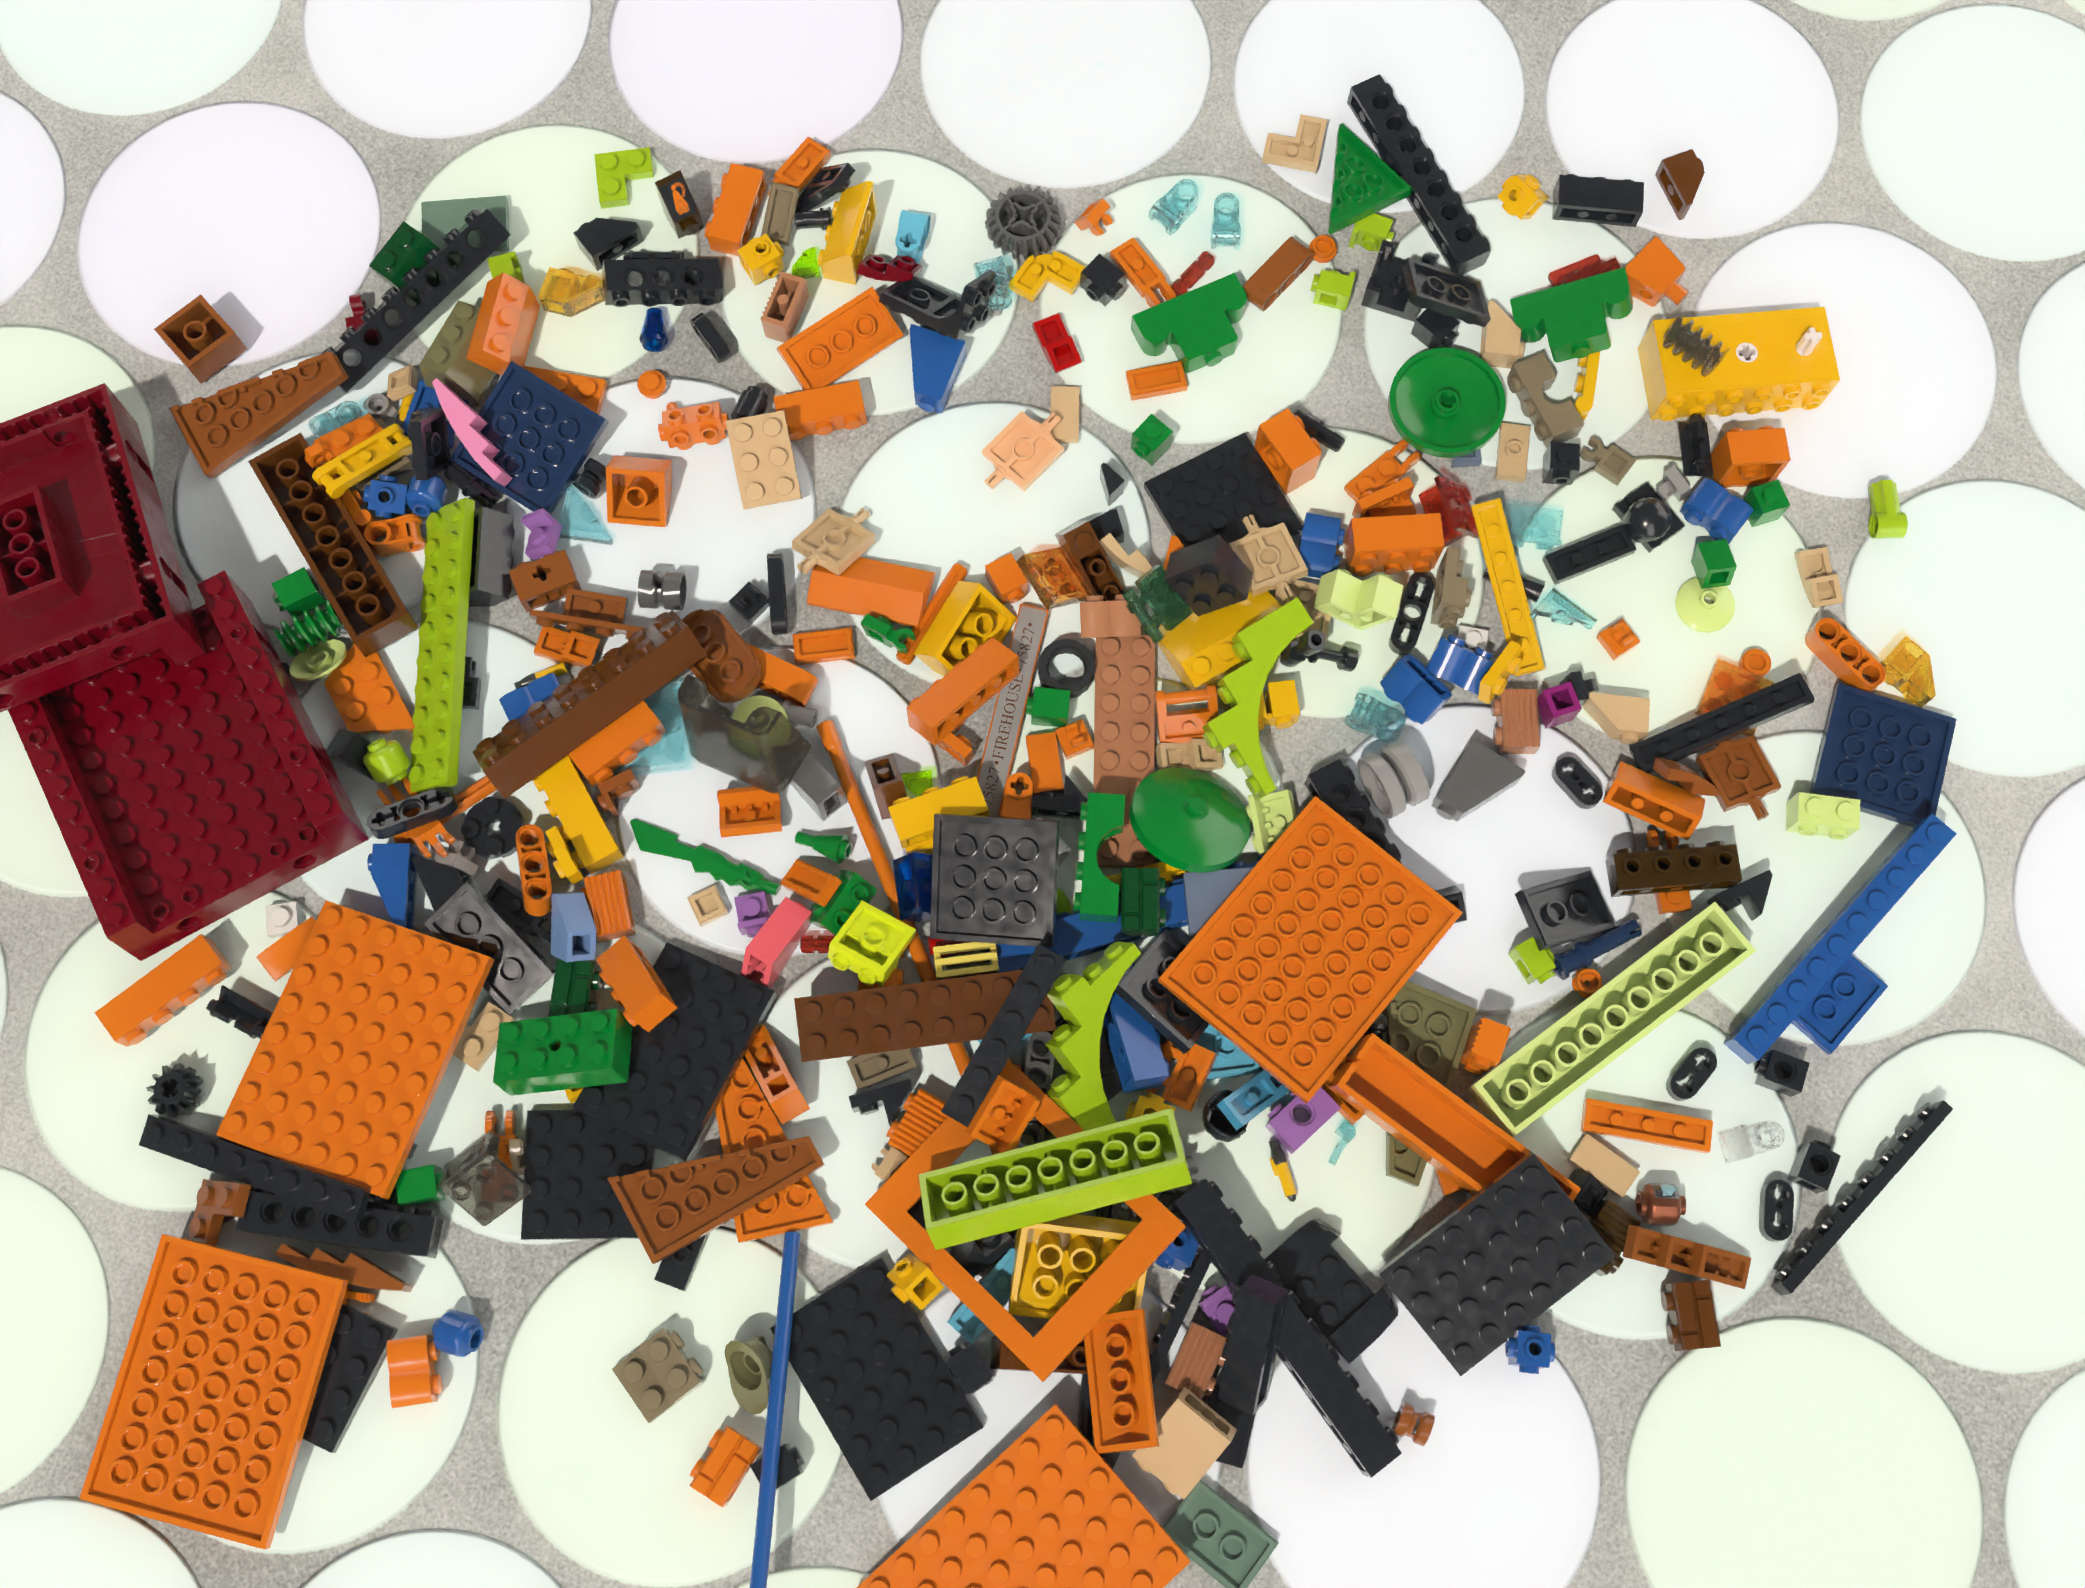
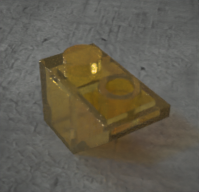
M549 267L538 295L544 311L567 317H573L605 301L603 283L600 278L593 275L583 276L575 274L566 268L555 269Z
M1905 636L1880 661L1886 672L1883 682L1892 685L1901 692L1906 701L1922 708L1936 696L1930 654L1909 637Z

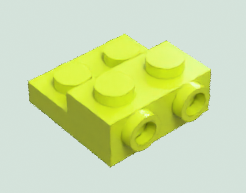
M861 901L830 942L828 958L831 959L832 965L838 970L845 971L848 968L857 973L858 978L864 984L872 986L875 983L882 987L897 967L899 957L915 937L916 929Z

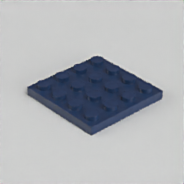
M511 361L478 415L487 422V425L480 432L500 450L493 460L512 477V480L505 487L494 481L474 460L461 441L450 457V460L532 512L543 508L551 515L609 421Z
M1837 684L1834 688L1810 794L1860 800L1861 812L1910 827H1914L1920 820L1931 813L1936 816L1957 719L1848 685Z

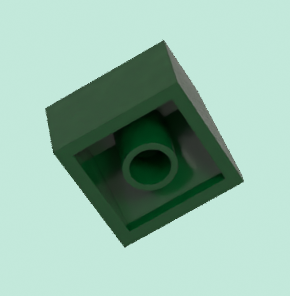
M403 221L370 263L369 267L382 280L397 289L405 282L402 279L403 275L412 267L418 269L425 262L422 259L423 256L433 247L437 250L439 247ZM447 255L448 263L453 267L457 266L458 263ZM430 270L427 273L426 279L429 285L435 286L439 282V275L435 270ZM413 289L407 292L406 297L417 304L419 301L418 293Z

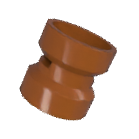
M1403 1402L1394 1419L1392 1431L1399 1437L1406 1435L1412 1438L1413 1443L1423 1447L1431 1434L1435 1415L1426 1411L1423 1413L1415 1411L1412 1405Z

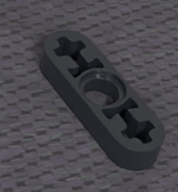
M782 552L768 553L767 572L772 634H788Z
M1414 574L1406 585L1389 637V647L1397 655L1411 653L1417 644L1434 590V582L1427 574ZM1418 583L1424 584V590L1419 600L1413 599L1417 590L1415 586ZM1409 607L1415 608L1419 612L1420 617L1415 621H1410L1405 618L1403 611ZM1404 628L1410 629L1405 646L1399 645L1400 640L1397 638L1401 637Z
M436 787L374 810L367 817V825L375 838L387 839L450 816L457 810L458 800L450 787ZM445 799V802L440 804V801ZM413 808L420 809V812L413 817L405 816Z

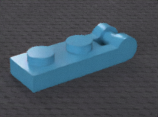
M1263 1070L1223 1099L1217 1106L1237 1131L1289 1093L1290 1090L1266 1070Z

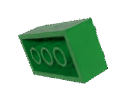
M617 1008L500 1023L493 1083L510 1096L628 1082L633 1026Z

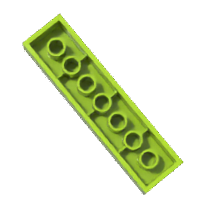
M1173 1108L918 1174L925 1227L936 1250L1192 1184Z

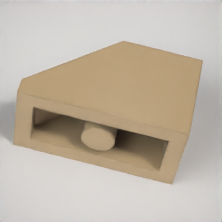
M1488 301L1487 307L1491 320L1485 327H1482L1480 359L1485 361L1490 367L1511 369L1512 365L1516 364L1517 359H1522L1525 342L1520 341L1521 329L1495 301Z
M1595 692L1588 693L1589 699L1582 705V708L1610 739L1620 740L1623 744H1636L1642 741L1649 733L1650 699Z

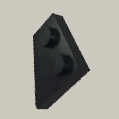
M848 162L820 168L798 197L795 211H809L835 194L843 192L850 185V178L856 170Z

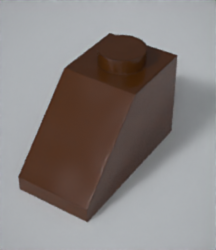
M1693 149L1662 159L1655 173L1678 220L1685 218L1705 173L1703 162L1700 158H1697Z
M894 754L864 762L882 820L891 819L888 807L893 806L894 801L907 797Z

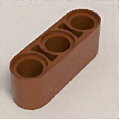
M1293 236L1289 237L1246 281L1243 289L1247 300L1264 312L1306 270L1312 262L1315 253Z

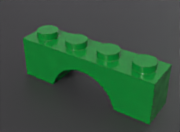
M1088 792V802H1081L1080 820L1086 821V831H1079L1078 850H1084L1083 862L1077 861L1076 880L1082 881L1081 892H1075L1074 911H1080L1079 920L1117 923L1120 885L1110 881L1101 872L1097 863V853L1106 840L1123 832L1125 795Z

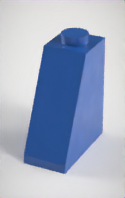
M911 324L909 331L915 405H918L927 412L936 411L943 413L966 356L965 341L955 340L949 336H943L938 332Z

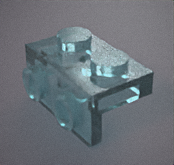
M1503 503V510L1513 547L1523 548L1524 542L1536 543L1535 549L1553 551L1554 545L1562 546L1560 534L1564 510Z

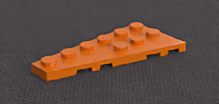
M742 1058L715 1107L723 1155L788 1140L745 1060ZM809 1176L804 1177L734 1218L738 1243L834 1223Z

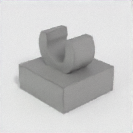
M1675 465L1664 471V483L1656 488V493L1662 500L1665 501L1674 495L1680 503L1689 497L1691 488Z
M455 840L452 845L449 844V852H447L448 855L443 858L437 853L435 854L433 861L458 869L466 876L474 877L479 867L470 861L475 854V848L464 846L461 852L464 842L460 840Z

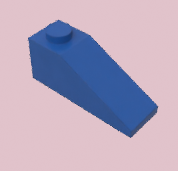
M410 843L373 844L372 853L368 855L367 866L392 923L413 930L417 870L412 858L418 856V850Z

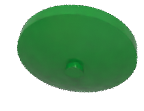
M1434 348L1411 357L1397 371L1388 395L1389 415L1399 435L1415 449L1425 454L1442 458L1466 456L1488 444L1502 423L1506 406L1504 389L1494 370L1476 355L1456 348Z
M1172 767L1151 773L1139 783L1130 802L1129 817L1131 826L1141 844L1162 862L1184 871L1207 873L1228 867L1239 858L1250 836L1249 816L1239 797L1217 778L1195 769Z

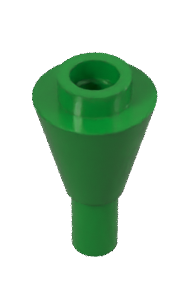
M798 831L795 836V843L812 847L813 850L837 864H841L844 859L847 860L851 854L852 843L849 842L848 835L815 836Z

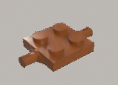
M1753 735L1740 740L1728 741L1727 739L1716 744L1717 746L1712 751L1697 757L1696 762L1704 777L1719 790L1718 797H1715L1723 812L1739 806L1750 805L1757 821L1765 819L1770 815L1761 799L1778 792L1782 786Z

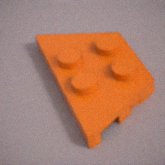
M353 644L343 662L333 670L324 682L347 729L359 735H368L372 732L388 734L391 731L399 730L413 732V728L416 726L413 724V717L378 651L365 658L356 645Z

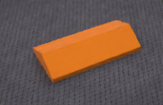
M859 557L839 576L820 565H815L811 572L807 604L863 617L866 614L875 618L881 616L892 623L919 628L936 574L935 572Z
M1136 1309L1106 1314L1084 1338L1095 1450L1098 1454L1158 1447L1159 1441L1145 1310Z

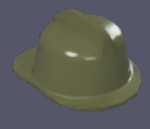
M757 1336L745 1342L739 1340L730 1341L726 1345L724 1353L733 1395L745 1411L751 1414H760L768 1405V1381L771 1375L773 1353L768 1348L763 1336Z

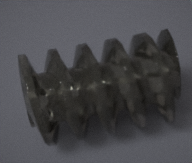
M1682 313L1666 331L1663 339L1665 338L1663 348L1669 349L1674 345L1672 354L1678 356L1684 352L1682 361L1687 363L1693 359L1691 368L1696 370L1703 366L1701 375L1706 377L1719 366L1730 348L1722 353L1720 351L1723 345L1722 341L1712 346L1711 342L1714 336L1712 334L1704 339L1701 338L1704 330L1702 327L1693 332V320L1683 325L1682 322L1685 315Z

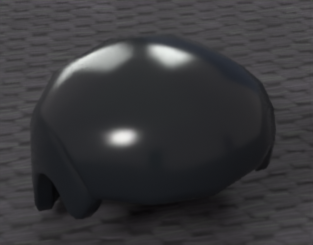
M1642 498L1631 504L1625 511L1622 524H1624L1630 538L1637 543L1657 541L1670 529L1672 515L1669 507L1658 498Z
M1223 1090L1214 1094L1205 1104L1201 1120L1208 1134L1216 1140L1228 1143L1239 1139L1246 1132L1248 1123L1236 1131L1217 1104L1234 1091Z

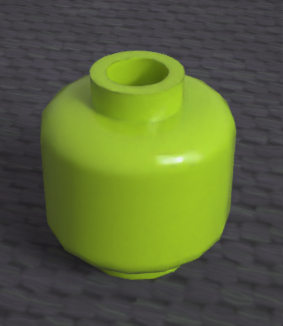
M380 738L367 746L369 752L365 754L363 763L376 782H385L386 785H391L408 775L407 769L410 766V760L398 741L390 740L386 742L384 738Z

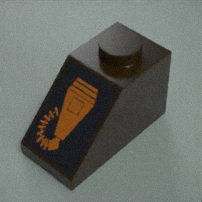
M680 170L654 182L663 212L678 239L693 235L698 229L704 227L698 207Z

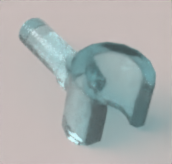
M1344 1121L1335 1131L1341 1140L1328 1160L1334 1166L1343 1149L1356 1135L1355 1127L1348 1121Z

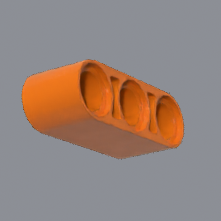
M1823 618L1807 632L1805 636L1807 647L1845 685L1872 692L1885 680L1886 672L1884 667L1836 620ZM1819 631L1826 634L1828 640L1822 638ZM1841 653L1846 654L1849 658V661L1845 660L1841 656ZM1862 674H1866L1871 679V682L1866 681Z
M747 644L759 658L762 665V676L757 687L783 700H790L794 705L805 707L819 680L811 673L753 645Z
M527 824L520 827L516 832V854L524 908L530 915L540 917L546 915L552 908V885L544 833L538 826ZM526 843H535L534 845H525ZM530 869H539V871H536V872H530V871H528V870H530ZM535 895H542V896H544V897L539 898V899L532 898V897L535 896Z

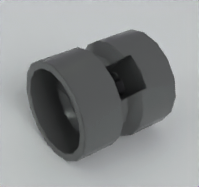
M641 570L638 581V604L640 608L658 609L660 605H663L665 610L682 611L684 609L687 591L685 573L667 571L663 576L660 571Z

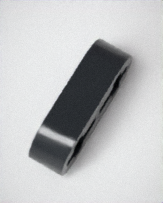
M703 313L690 319V324L695 333L718 363L732 356L723 338Z
M1563 757L1559 759L1552 769V778L1555 783L1579 808L1591 809L1595 807L1603 796L1600 784L1575 758ZM1563 768H1572L1573 771L1570 775L1562 776ZM1592 790L1593 795L1591 798L1584 799L1581 796L1584 791Z
M1702 1047L1688 1053L1666 1082V1090L1669 1096L1676 1101H1685L1696 1095L1717 1067L1715 1054L1711 1050ZM1705 1057L1704 1064L1706 1067L1697 1070L1695 1073L1692 1070L1697 1064L1695 1058ZM1688 1076L1690 1080L1686 1084V1089L1689 1091L1678 1092L1677 1088L1679 1085L1675 1081L1680 1082Z
M1770 1181L1763 1185L1760 1192L1759 1231L1766 1240L1771 1242L1787 1239L1793 1229L1794 1192L1786 1181ZM1778 1187V1192L1783 1193L1784 1198L1778 1200L1776 1208V1197L1770 1196V1191ZM1777 1213L1776 1222L1778 1225H1782L1783 1229L1775 1235L1774 1229L1769 1228V1223L1775 1221Z

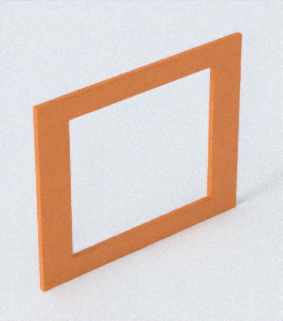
M1010 1060L1007 1061L999 1076L1029 1091L1040 1100L1035 1118L1056 1138L1084 1131ZM948 1116L876 1191L865 1205L1044 1382L1180 1235L1186 1226L1152 1194L1124 1201L1142 1221L1033 1337L944 1248L936 1250L927 1231L907 1212L921 1198L918 1174L951 1166L976 1140V1138L966 1132V1126Z

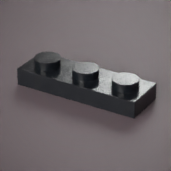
M1624 524L1547 554L1543 557L1542 561L1552 581L1557 585L1632 555L1637 549Z

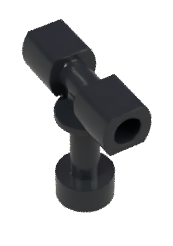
M1310 630L1300 636L1299 641H1293L1287 645L1281 652L1280 663L1286 667H1295L1305 661L1306 658L1309 663H1316L1318 659L1336 662L1339 670L1352 672L1358 663L1359 654L1357 649L1343 646L1340 651L1324 648L1325 634L1319 630Z

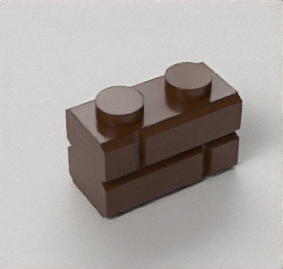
M1710 1280L1664 1285L1665 1291L1661 1292V1304L1663 1310L1669 1313L1670 1325L1666 1327V1334L1669 1344L1674 1345L1675 1351L1721 1347Z

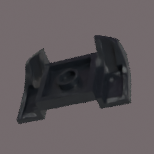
M1312 1219L1294 1232L1264 1260L1266 1263L1270 1261L1274 1264L1282 1276L1279 1281L1287 1290L1291 1289L1301 1302L1299 1307L1315 1321L1327 1340L1350 1364L1391 1325L1398 1316L1399 1308L1386 1283L1374 1294L1331 1246V1243L1342 1233L1321 1219Z

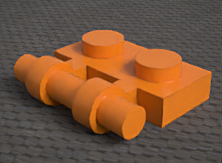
M1166 1039L1165 1043L1162 1042L1160 1045L1163 1057H1166L1168 1063H1170L1171 1058L1178 1061L1171 1076L1162 1083L1166 1087L1161 1097L1192 1112L1218 1054L1197 1044H1194L1187 1053L1183 1054ZM1158 1088L1147 1089L1146 1091L1155 1094Z

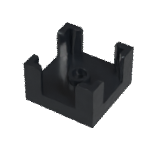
M1382 241L1361 305L1415 322L1420 308L1411 304L1402 268L1406 260L1393 257L1396 245ZM1423 254L1421 262L1434 266L1437 257Z

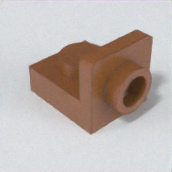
M630 768L597 784L601 794L596 797L603 811L609 810L615 818L620 814L613 800L631 796L640 785Z

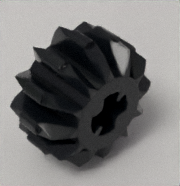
M175 1063L173 1068L167 1065L162 1066V1076L158 1074L151 1075L156 1083L146 1087L147 1091L154 1093L147 1101L151 1105H156L155 1112L161 1115L167 1113L168 1117L177 1118L179 1113L184 1116L190 1115V1105L196 1108L200 1106V1103L195 1099L197 1096H202L206 1093L204 1090L197 1088L204 1080L200 1076H195L196 1069L192 1067L185 1068L183 1064ZM175 1087L179 1090L177 1094L173 1091Z

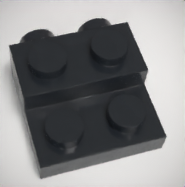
M421 408L410 414L408 438L412 442L411 465L413 470H415L416 480H429L444 471L451 464L446 415L442 408Z

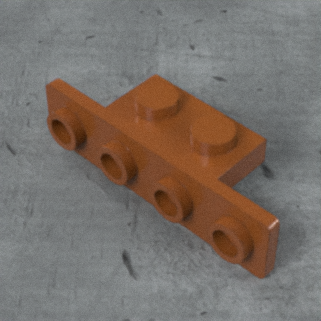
M567 588L563 614L530 609L529 616L536 620V625L554 628L556 623L566 625L567 630L584 632V628L596 630L597 635L614 637V633L626 635L625 639L628 640L634 632L646 629L644 627L624 624L628 604L627 597Z

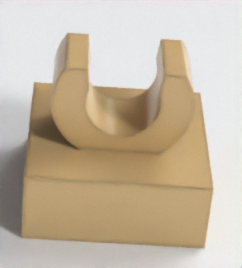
M893 1147L890 1150L882 1149L880 1151L885 1157L879 1166L874 1163L871 1165L875 1171L874 1174L884 1182L908 1159L907 1156Z

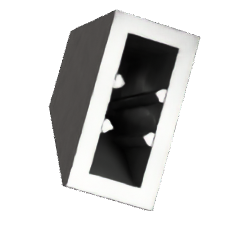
M1473 739L1431 806L1436 809L1437 814L1441 817L1458 822L1515 786L1526 771Z
M798 741L792 746L787 745L777 753V758L774 760L777 769L822 821H825L846 804L843 789L839 782Z

